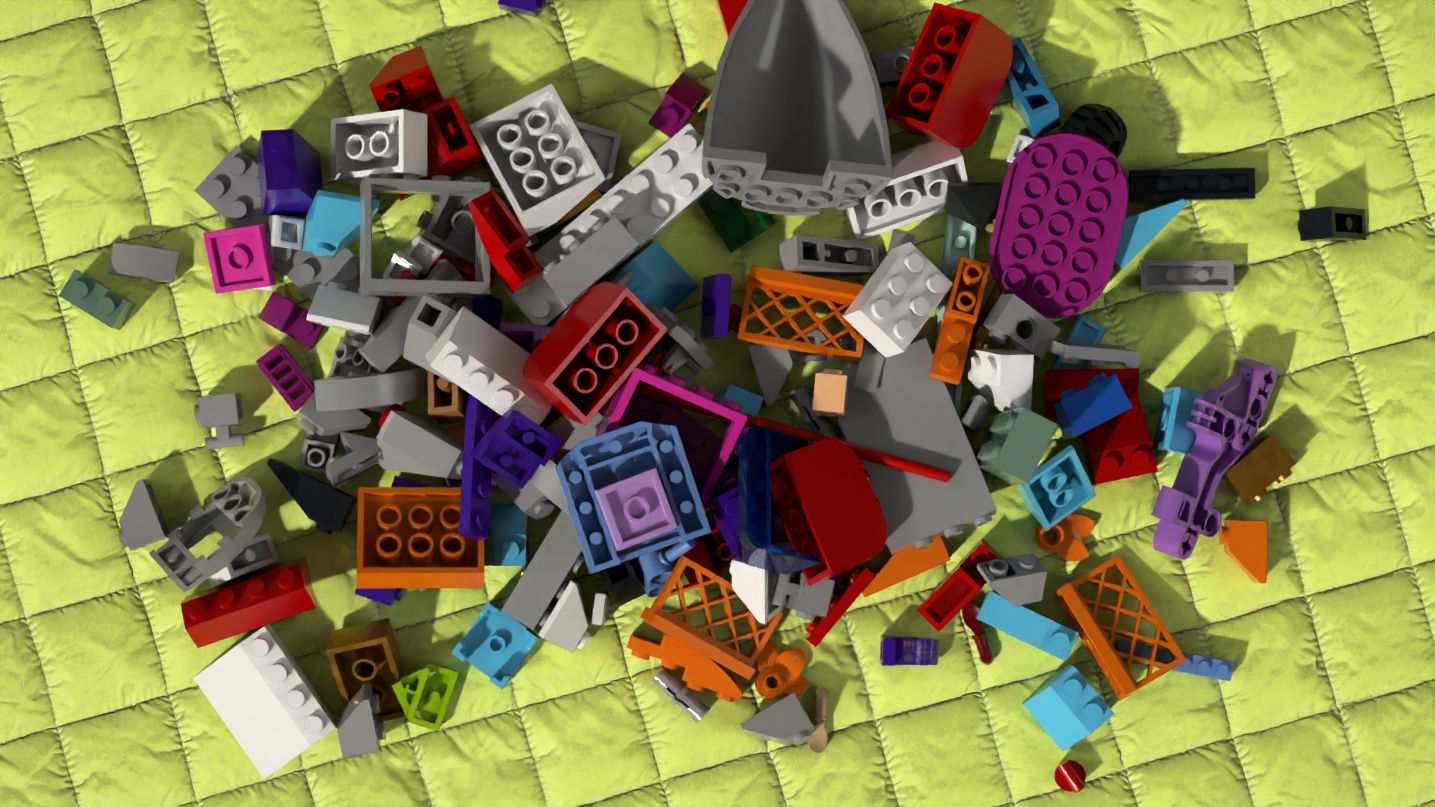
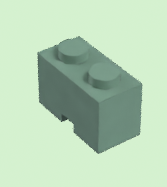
M76 269L59 294L61 298L117 330L121 329L136 305L93 277Z

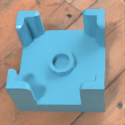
M489 601L479 613V617L464 638L459 641L451 653L461 661H467L490 677V681L503 689L537 643L540 636L524 624L502 612V608L494 602Z

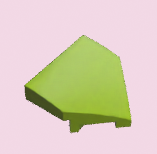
M428 662L391 684L409 723L439 731L459 674L458 671Z

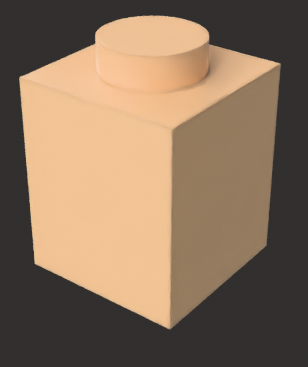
M824 369L823 373H816L812 405L814 415L845 418L849 380L847 375H842V371Z

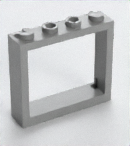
M386 173L369 174V178L365 177L360 183V295L415 297L426 295L428 297L486 298L489 296L490 258L480 239L476 226L475 282L372 278V193L475 196L477 198L490 191V182H481V179L474 177H463V181H450V176L444 175L432 176L431 180H419V175L403 174L400 175V179L388 178Z

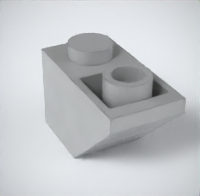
M1033 553L977 563L976 569L989 586L1013 606L1042 601L1047 570Z
M371 683L364 684L339 714L337 733L342 757L380 752L381 740L386 739L384 721H378L377 713L381 711L379 695H373Z

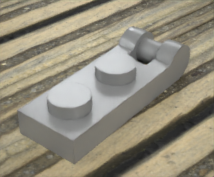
M1051 340L1049 352L1061 356L1060 361L1072 364H1079V359H1087L1088 364L1106 366V362L1110 361L1129 369L1137 368L1141 362V356L1138 352L1119 345Z

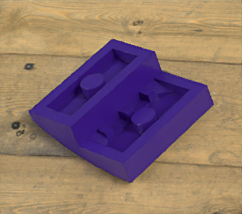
M511 407L486 432L470 455L523 489L540 464L545 467L562 440Z

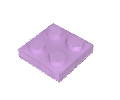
M651 468L594 490L616 551L678 528L656 468Z

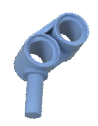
M693 539L682 543L679 542L668 550L664 547L639 556L637 569L648 597L658 596L673 570L672 565H674L675 560L695 546Z

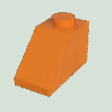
M1224 520V526H1220L1219 543L1224 545V552L1253 582L1267 583V521Z

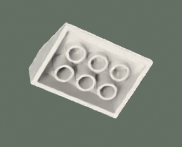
M552 84L469 125L482 155L520 225L528 236L555 224L605 180L601 169Z
M271 624L260 628L194 677L196 683L264 779L338 727L337 718Z

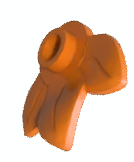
M1071 513L1049 529L1055 532V539L1052 542H1048L1045 539L1047 531L1041 524L1035 531V541L1041 549L1055 551L1063 560L1080 561L1089 556L1086 547L1081 541L1090 534L1095 526V521L1084 515H1072Z
M769 641L765 644L755 661L759 671L755 680L757 692L766 699H776L781 695L788 696L793 692L796 697L802 695L810 686L808 680L800 675L805 665L804 651L801 649H790L780 654L773 642ZM767 678L775 679L777 684L775 688L767 686Z

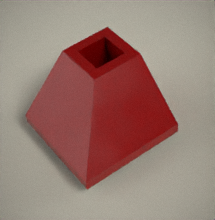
M422 46L393 56L369 84L381 112L406 109L421 113L426 108L444 100Z

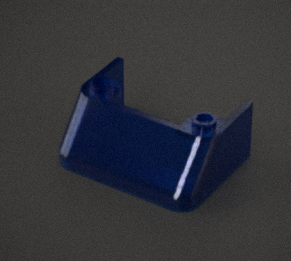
M760 425L750 426L740 432L738 440V553L745 564L785 575L820 564L819 557L771 545V457L778 459L784 454L817 442Z

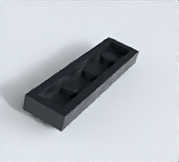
M1255 168L1129 171L1130 202H1170L1181 199L1186 201L1255 199Z

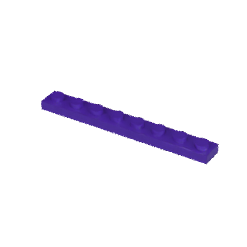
M492 295L486 298H473L472 312L499 331L500 316L502 314L501 300ZM467 392L459 534L479 541L488 539L492 469L474 459L470 453L495 423V411Z

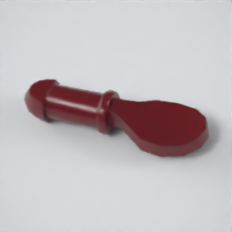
M968 602L962 608L963 620L974 632V635L971 637L975 641L980 661L985 665H990L993 662L994 655L990 650L986 632L981 630L982 621L975 618L980 608L976 603Z

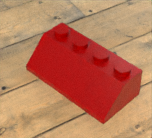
M305 556L188 595L181 603L185 630L197 648L317 608Z

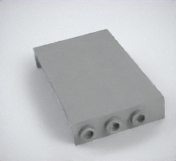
M915 337L905 352L887 358L884 357L876 393L853 388L859 362H849L843 366L844 370H842V375H847L849 380L845 418L836 417L846 442L951 471L948 483L859 458L862 467L867 470L870 476V485L874 495L882 504V513L887 524L886 544L891 555L913 546L917 550L928 547L934 543L933 538L945 535L946 538L956 536L963 532L962 527L974 523L975 527L989 523L993 520L991 516L995 515L997 510L944 381L928 377L933 353L926 338L919 340L918 337Z

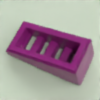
M278 344L256 361L259 368L294 412L302 408L315 391V386L283 344ZM282 356L284 360L271 369L269 364ZM290 366L292 371L278 379L276 375ZM298 376L300 381L286 390L284 385ZM305 386L308 390L294 400L291 395Z

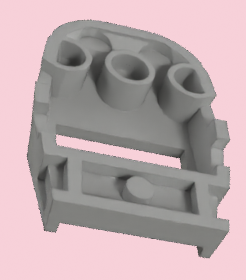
M242 476L225 483L212 493V501L203 509L199 505L189 512L192 518L181 529L175 526L167 535L169 540L156 552L153 549L149 553L184 593L227 567L249 544L259 530L266 512V497L262 488L252 478ZM215 528L223 536L217 543L220 548L207 558L202 554L196 559L188 549L200 542Z

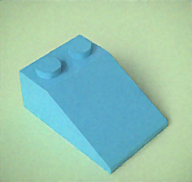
M1071 445L1037 468L1029 484H1019L1018 492L1025 506L1046 531L1096 496L1091 482Z

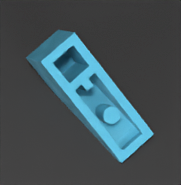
M1181 199L1125 218L1114 268L1117 271L1122 270L1188 202L1185 199Z
M989 590L975 617L1064 661H1067L1079 635L1078 632L1021 605L1013 606L1004 597Z

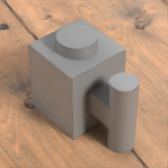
M227 393L198 397V404L194 406L196 422L201 423V428H216L217 436L205 438L206 450L243 446V433L231 434L230 426L244 424L241 395L239 393Z
M780 568L772 604L784 607L786 596L790 595L787 608L797 610L796 617L814 621L815 615L826 617L835 581L827 579L809 586L804 573L796 571L793 583H790L793 570Z

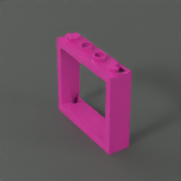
M641 361L616 390L595 436L616 430L639 380L730 419L731 421L697 489L703 508H705L748 416L741 410L742 405L733 402V400L725 398L724 402L713 398L714 393L698 385L696 389L690 388L685 385L686 380L672 373L665 377L656 373L657 367Z

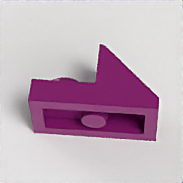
M682 72L666 91L664 100L648 124L671 139L684 127L708 89Z
M274 291L258 317L275 329L310 348L314 347L325 328L324 325L306 320L308 310Z

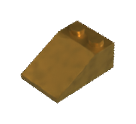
M389 618L329 631L326 653L344 707L347 706L364 684L371 683L373 695L378 694L380 699L381 711L377 713L378 721L405 717L406 715L391 684L403 678L404 673Z

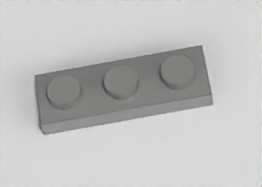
M1234 260L1139 261V292L1234 291Z

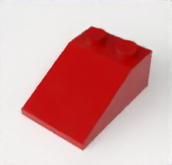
M1137 393L1128 397L1133 408L1081 434L1091 485L1158 472L1150 435Z

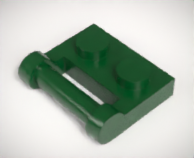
M715 190L697 201L730 253L777 223L773 215L769 216L768 213L751 209L759 221L757 225L751 227L733 198L726 199Z

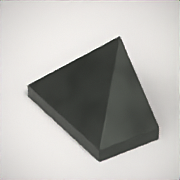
M1004 182L948 183L944 210L982 229L996 218Z

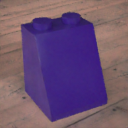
M294 129L261 130L257 164L262 215L308 213L317 191H323L319 151Z

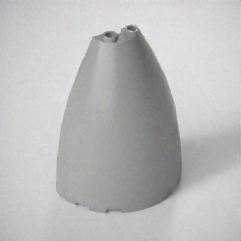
M748 0L729 34L717 65L706 117L702 149V172L704 178H709L713 183V189L724 198H737L742 200L743 207L765 213L803 216L818 215L822 208L835 206L837 210L841 211L859 205L860 198L867 195L876 196L891 181L892 161L889 132L879 81L867 47L843 0Z

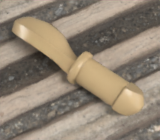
M819 687L814 694L815 708L812 719L815 720L813 726L816 731L811 733L812 737L807 741L809 749L814 753L822 752L827 743L824 721H827L826 711L829 693L824 687Z

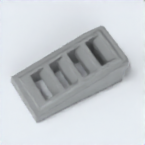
M980 395L970 397L959 418L962 426L974 433H979L991 413L992 407L984 397Z

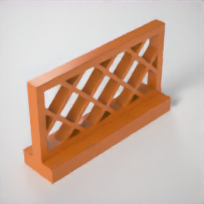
M750 265L737 340L860 362L864 337L859 332L857 334L854 331L855 328L842 317L841 313L849 308L865 285ZM752 291L765 293L771 301L758 309L751 300ZM788 297L795 298L801 305L800 308L790 314L780 303ZM817 303H823L832 312L819 319L811 307ZM775 306L784 318L771 325L762 313ZM749 307H750L751 310L753 311V313H751V314L748 315V311H749ZM806 311L814 324L802 331L793 319ZM756 317L766 328L759 334L745 332L746 323ZM836 317L845 329L832 336L823 324ZM787 322L797 334L789 340L781 338L775 331ZM817 328L827 339V341L820 345L812 344L806 337V335ZM849 333L856 342V350L842 349L837 340Z
M681 555L651 608L646 606L640 618L654 628L750 680L756 671L752 666L784 613L780 611L766 625L756 628L754 615L747 606L746 610L734 614L731 613L729 600L739 597L732 589L731 582ZM686 565L695 570L697 581L682 586L680 576ZM701 573L709 578L702 579ZM714 582L719 583L721 596L707 600L704 585ZM698 588L701 602L686 607L683 592ZM726 588L730 589L733 592L727 594ZM678 594L681 609L671 612L662 609L668 597ZM723 602L726 616L711 621L708 606ZM703 608L706 623L696 626L690 625L688 613ZM682 615V616H683V620H681L680 618H678V617H676V616ZM748 616L751 630L736 634L733 620ZM727 622L730 637L721 640L715 639L713 627ZM707 629V630H708V634H706V633L703 632L702 630ZM752 636L754 646L748 656L740 653L738 640ZM732 643L733 648L729 647L726 644Z
M1120 555L1073 582L1065 584L1054 594L1120 701L1186 661V658ZM1115 565L1123 575L1121 586L1104 582L1106 570ZM1101 574L1100 580L1093 579L1097 575ZM1085 582L1097 585L1095 601L1083 598L1077 587ZM1126 582L1128 583L1130 588L1125 587ZM1102 587L1119 591L1116 607L1099 602ZM1124 593L1137 597L1139 601L1137 612L1121 608ZM1088 605L1093 606V611L1090 610ZM1098 608L1115 612L1112 627L1099 624L1096 619ZM1143 608H1144L1145 612L1147 613V615H1146V614H1142ZM1119 613L1136 618L1133 633L1116 629ZM1141 619L1152 622L1156 627L1154 639L1138 635ZM1105 632H1109V633H1110L1109 638L1107 637V635H1106ZM1115 634L1131 638L1128 654L1116 651L1112 645ZM1136 640L1153 644L1150 660L1133 656ZM1157 646L1169 648L1176 660L1169 664L1154 661ZM1121 658L1127 659L1126 665ZM1131 661L1148 665L1146 677L1137 683L1129 671ZM1153 667L1160 668L1159 670L1152 673Z

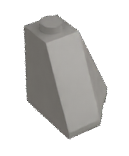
M390 411L376 437L377 446L382 449L379 463L383 469L462 480L464 442L427 415Z

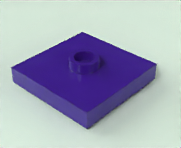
M716 274L703 278L700 339L712 340L728 336L730 274Z

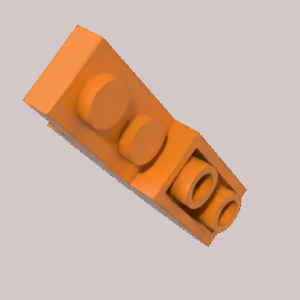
M960 257L939 327L928 377L955 385L960 383L973 328L977 321L990 269L989 264Z
M634 633L631 634L626 648L632 649V655L645 660H649L650 656L661 659V665L674 670H678L679 666L684 667L685 671L682 680L687 681L686 686L700 692H704L705 688L716 691V697L729 702H733L734 698L741 700L743 695L742 688L723 665L665 633L662 642Z

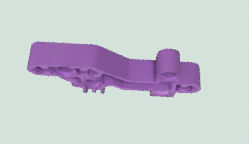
M1244 358L1238 363L1233 376H1230L1215 389H1208L1202 400L1195 399L1194 404L1198 405L1197 410L1191 411L1190 415L1194 416L1192 422L1187 421L1185 426L1196 432V441L1185 454L1173 487L1170 488L1162 485L1151 513L1152 516L1160 519L1153 538V546L1156 551L1185 560L1192 554L1199 534L1213 537L1218 532L1222 517L1219 511L1210 507L1222 475L1251 446L1276 382L1277 371L1274 366Z

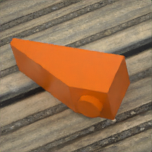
M941 536L933 538L934 543L928 547L917 550L913 546L890 555L875 573V577L862 591L863 596H870L950 561L951 559Z

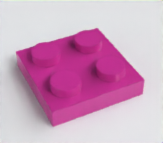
M264 223L203 233L216 294L276 284Z

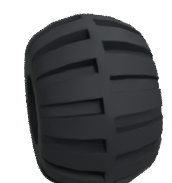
M1100 104L1080 106L1066 119L1059 133H1078L1091 137L1106 146L1116 158L1120 156L1127 139V129L1122 118L1112 108Z

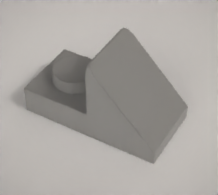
M340 432V442L347 455L339 454L335 456L326 466V478L332 487L379 462V457L382 456V449L377 446V439Z

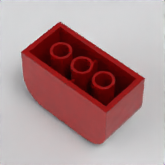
M934 3L886 109V118L910 134L955 148L970 146L980 136L1010 70L1013 48L1009 36L981 14Z
M609 282L599 283L577 299L533 350L524 364L523 376L566 418L587 425L668 329L627 287Z
M832 439L822 440L784 454L761 470L809 586L847 572L876 556L883 549L887 539V524L882 513V504L874 495L867 470L862 467L857 454L847 444Z

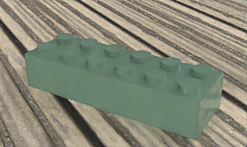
M1024 407L994 415L987 428V432L991 433L987 442L980 443L974 454L980 470L1006 484H1029L1058 424Z

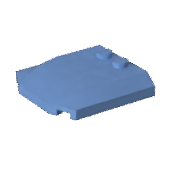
M639 421L580 441L554 467L590 574L619 565L621 562L711 533L676 426ZM651 468H656L678 528L616 551L594 490Z

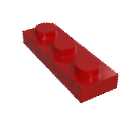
M865 566L860 570L854 568L844 581L848 584L840 594L837 591L832 594L826 617L821 616L819 618L816 615L814 621L811 620L807 624L805 630L808 633L805 639L816 647L875 577V574Z

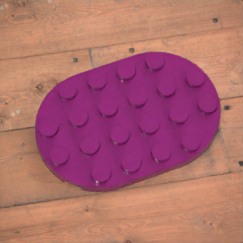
M1063 132L1050 134L1037 139L1025 147L1013 160L1006 173L989 248L991 273L1003 294H1015L1046 318L1066 317L1086 308L1101 295L1110 280L1127 212L1129 190L1127 178L1120 162L1106 146L1091 137L1078 133Z

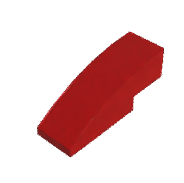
M493 189L471 200L469 207L480 239L491 262L510 292L513 294L534 282L544 269L526 246L531 238Z
M982 539L916 611L940 632L987 583L976 569L977 563L1003 558Z

